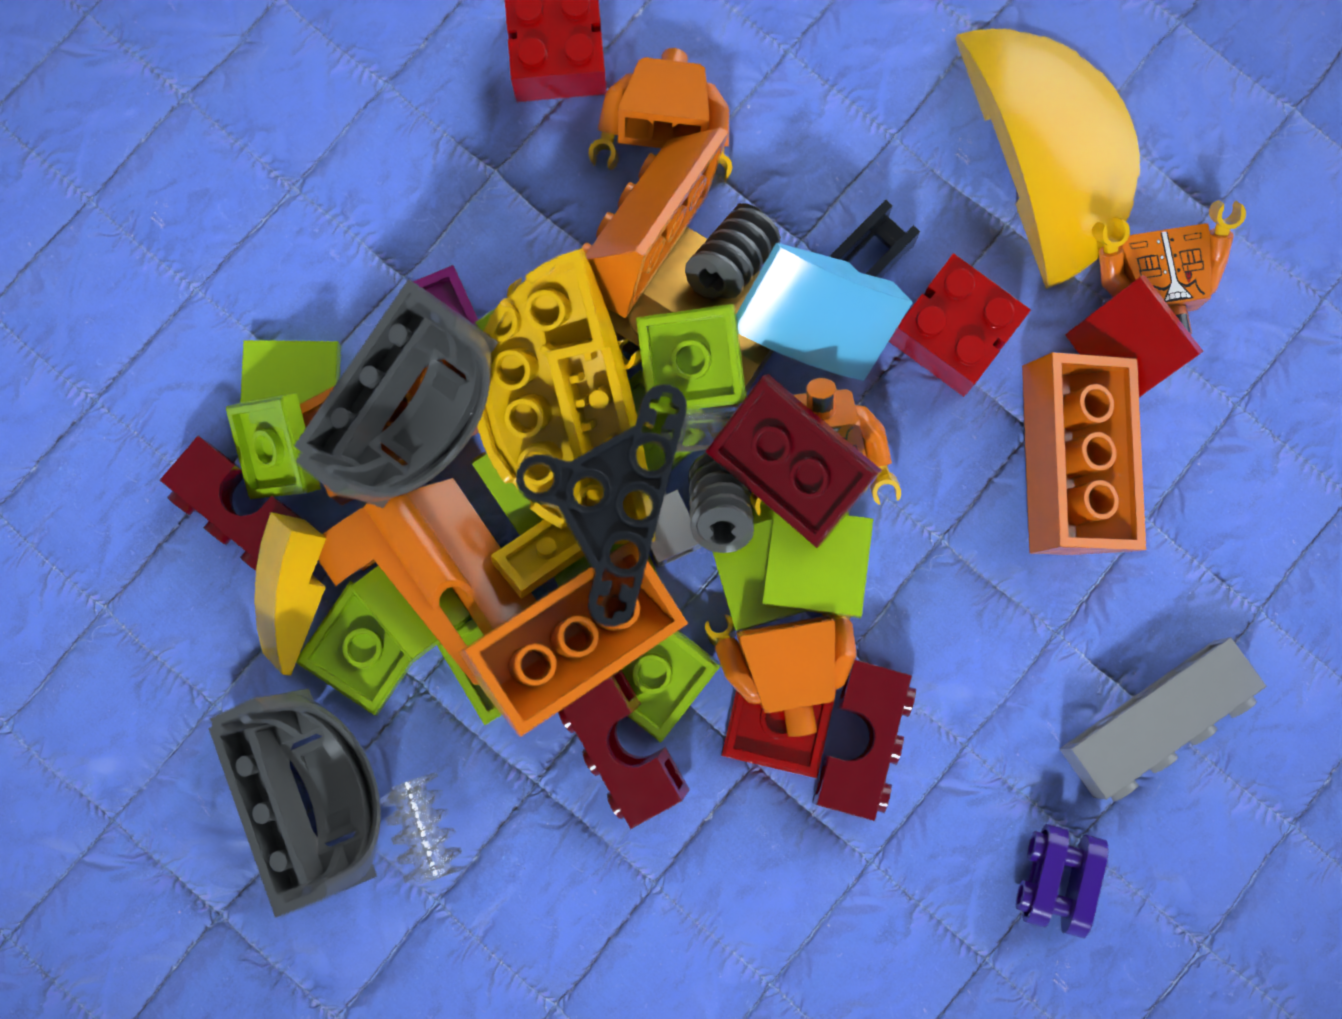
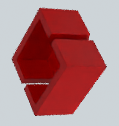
M505 0L510 74L516 102L605 95L607 88L599 0Z
M953 253L928 285L924 294L922 293L902 319L889 342L964 397L979 380L1031 309Z

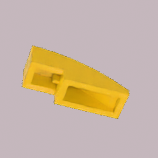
M271 512L261 541L256 568L254 596L256 626L262 653L282 675L291 676L326 588L312 575L326 538L304 519Z

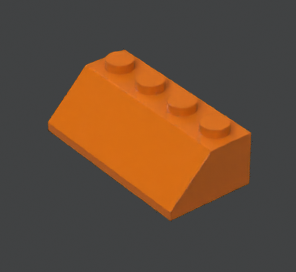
M716 128L668 139L657 155L650 153L640 169L639 181L636 184L629 182L624 188L617 205L619 209L615 214L607 212L603 217L596 232V241L593 245L586 242L582 246L607 309L626 318L707 198L729 133L728 131Z
M1052 352L1022 365L1029 554L1082 555L1146 550L1137 359Z
M628 542L612 551L610 559L616 567L629 569L636 565L639 559V552L632 542ZM648 560L635 609L631 617L624 624L615 627H604L596 623L590 616L588 598L595 573L591 566H589L459 651L460 656L484 693L519 737L528 733L688 624ZM604 570L602 581L611 580L612 585L606 597L598 596L597 605L604 608V617L612 619L616 611L624 612L625 603L618 600L621 584L623 583L632 588L634 579L632 577L619 578Z

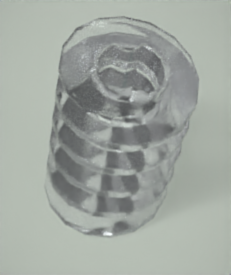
M437 772L394 786L379 799L380 806L396 807L397 809L385 819L387 826H402V830L391 838L392 845H408V849L397 857L398 864H414L415 868L403 877L404 883L421 885L467 868L466 866H451L450 862L461 854L462 851L460 847L444 845L456 833L455 829L438 826V823L450 814L449 810L432 807V804L444 795L443 791L426 788V785L438 776Z

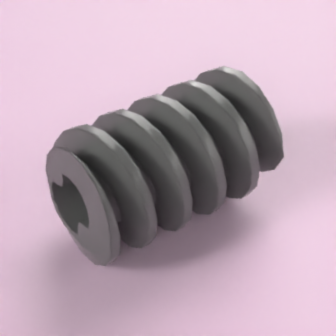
M738 204L686 263V278L694 292L711 299L718 297L725 299L736 298L752 280L753 276L762 268L775 244L780 243L781 237L778 228L757 207L750 204Z
M704 453L695 459L689 469L690 528L694 539L702 547L712 552H735L745 547L753 537L754 525L752 522L751 493L748 488L711 456Z

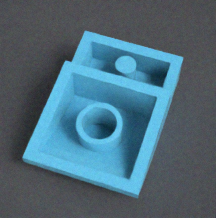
M776 243L736 314L737 328L739 334L780 354L828 372L864 381L913 302L893 281L859 273L847 261Z

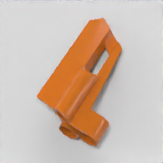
M454 478L390 498L384 508L367 503L363 508L355 511L322 534L326 541L318 561L335 586L359 569L365 571L376 562L475 685H479V683L459 654V651L467 647V645L440 607L439 603L442 593L450 587L454 590L483 635L537 601L532 593L521 599L493 565L491 555L501 549V547Z

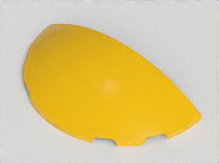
M984 29L957 34L955 40L984 120L991 119L1017 190L1019 199L1015 205L1045 288L1048 289L1061 284L1084 271L1099 258V249L1103 247V243L1093 237L1092 227L1095 223L1099 221L1106 224L1107 236H1110L1114 230V216L1125 221L1128 220L1134 205L1133 199L1137 187V179L1140 175V153L1132 119L1120 95L1105 75L1082 58L1076 51L1062 43L1045 36H1037L1012 29Z
M583 248L562 254L529 272L525 276V281L508 298L500 301L483 331L495 339L498 344L491 352L489 394L477 429L487 455L499 476L506 484L512 483L517 489V469L520 463L527 457L536 454L547 455L571 462L635 426L636 408L617 337L603 296ZM642 445L636 452V459L641 468L647 470L645 452ZM534 465L526 471L524 482L529 490L535 493H543L552 487L554 476L548 467ZM585 478L576 483L573 494L579 504L594 506L601 501L603 489L598 481L592 478ZM634 491L625 496L623 509L628 517L634 520H641L649 516L652 510V503L646 494ZM530 501V509L541 518L558 528L567 527L558 509ZM654 533V537H653V541H652V542H654V541L656 540V535H655V533ZM620 540L614 544H626L630 541Z

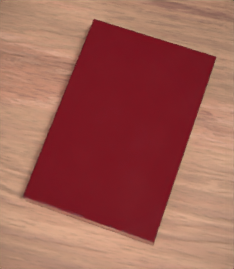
M769 374L761 377L705 451L816 548L825 542L882 472L878 466Z

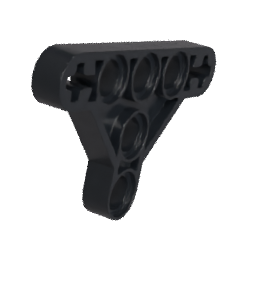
M660 384L646 392L639 408L635 426L571 462L536 454L527 457L520 463L517 469L516 484L522 496L534 503L558 509L594 571L595 576L588 598V610L596 623L604 627H615L624 624L631 617L635 609L687 412V403L684 395L679 389L671 385ZM662 396L670 398V407L677 410V415H668L662 429V433H672L671 441L658 433L641 432L643 425L651 430L653 429L657 411L649 408L650 402L658 403ZM654 443L663 450L665 460L663 466L658 470L647 471L638 464L636 452L643 444ZM544 465L552 471L554 483L546 492L535 493L525 485L524 475L531 466ZM592 478L601 485L603 497L598 504L583 506L575 499L573 494L574 487L581 479ZM634 491L646 494L652 503V510L649 516L641 520H634L628 517L623 509L625 496ZM628 540L637 547L639 559L634 567L620 569L611 562L610 549L617 541ZM604 570L619 578L632 577L634 579L632 588L623 583L621 584L618 600L625 603L624 612L616 611L612 619L604 617V608L597 605L598 596L606 597L612 585L611 580L602 581Z

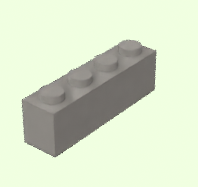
M1231 637L1214 640L1059 749L1093 798L1108 799L1111 797L1113 801H1117L1133 792L1138 787L1135 779L1149 769L1152 773H1157L1174 763L1178 759L1175 751L1190 741L1192 745H1197L1211 737L1218 730L1214 724L1227 714L1234 718L1252 708L1257 703L1253 696L1267 686Z

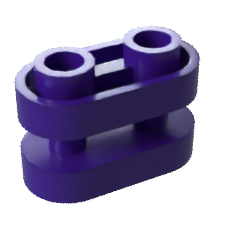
M1045 824L1041 832L1034 831L1030 838L1027 859L1033 862L1028 881L1022 880L1016 896V909L1022 911L1024 922L1041 927H1046L1049 924L1053 914L1061 916V930L1063 933L1086 938L1094 921L1107 866L1108 842L1104 839L1085 834L1078 846L1073 847L1069 845V832L1067 829ZM1064 865L1072 867L1066 895L1062 896L1058 895Z

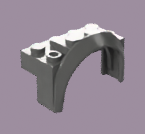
M408 279L294 445L302 452L295 462L335 494L351 497L381 508L386 506L390 498L419 488L444 470L461 452L474 433L487 402L490 386L491 352L498 342L431 293ZM445 359L464 373L466 379L439 360ZM428 366L422 383L410 403L398 418L383 431L384 425L422 370ZM381 443L406 461L408 465L402 466L381 449Z
M309 688L252 698L210 718L212 727L208 729L275 918L377 877L373 861L378 844L381 809L379 791L372 767L364 750L351 731L336 716L313 700ZM314 734L322 736L291 750L292 745ZM290 761L299 773L309 794L316 820L317 836L312 830L290 768ZM355 832L354 837L333 846L325 844Z

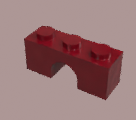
M197 436L160 479L164 485L172 490L167 498L186 514L191 515L196 510L205 517L208 522L203 528L224 545L233 540L245 550L240 558L256 571L261 541L270 513L302 518L273 496L255 513L239 516L234 510L232 498L235 488L243 479L241 468L212 444Z
M858 660L854 661L844 686H842L837 709L854 713L864 721L869 733L868 744L864 752L852 760L824 756L813 804L872 821L876 820L877 812L885 813L892 790V784L885 783L890 763L897 765L904 743V736L897 735L902 715L910 716L916 696V689L909 687L912 675Z
M619 670L564 707L558 714L565 728L570 733L575 732L585 748L582 751V755L588 769L593 775H600L609 790L607 799L612 811L619 819L625 818L630 829L682 802L690 789L666 747L649 756L640 757L628 753L621 746L617 737L618 723L622 718L633 713L641 703L622 670Z

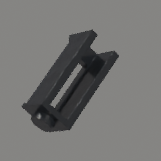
M885 200L829 257L850 262L876 236L889 250L866 274L881 278L907 251L914 247L920 230L913 225L907 232L903 231L889 218L893 205Z

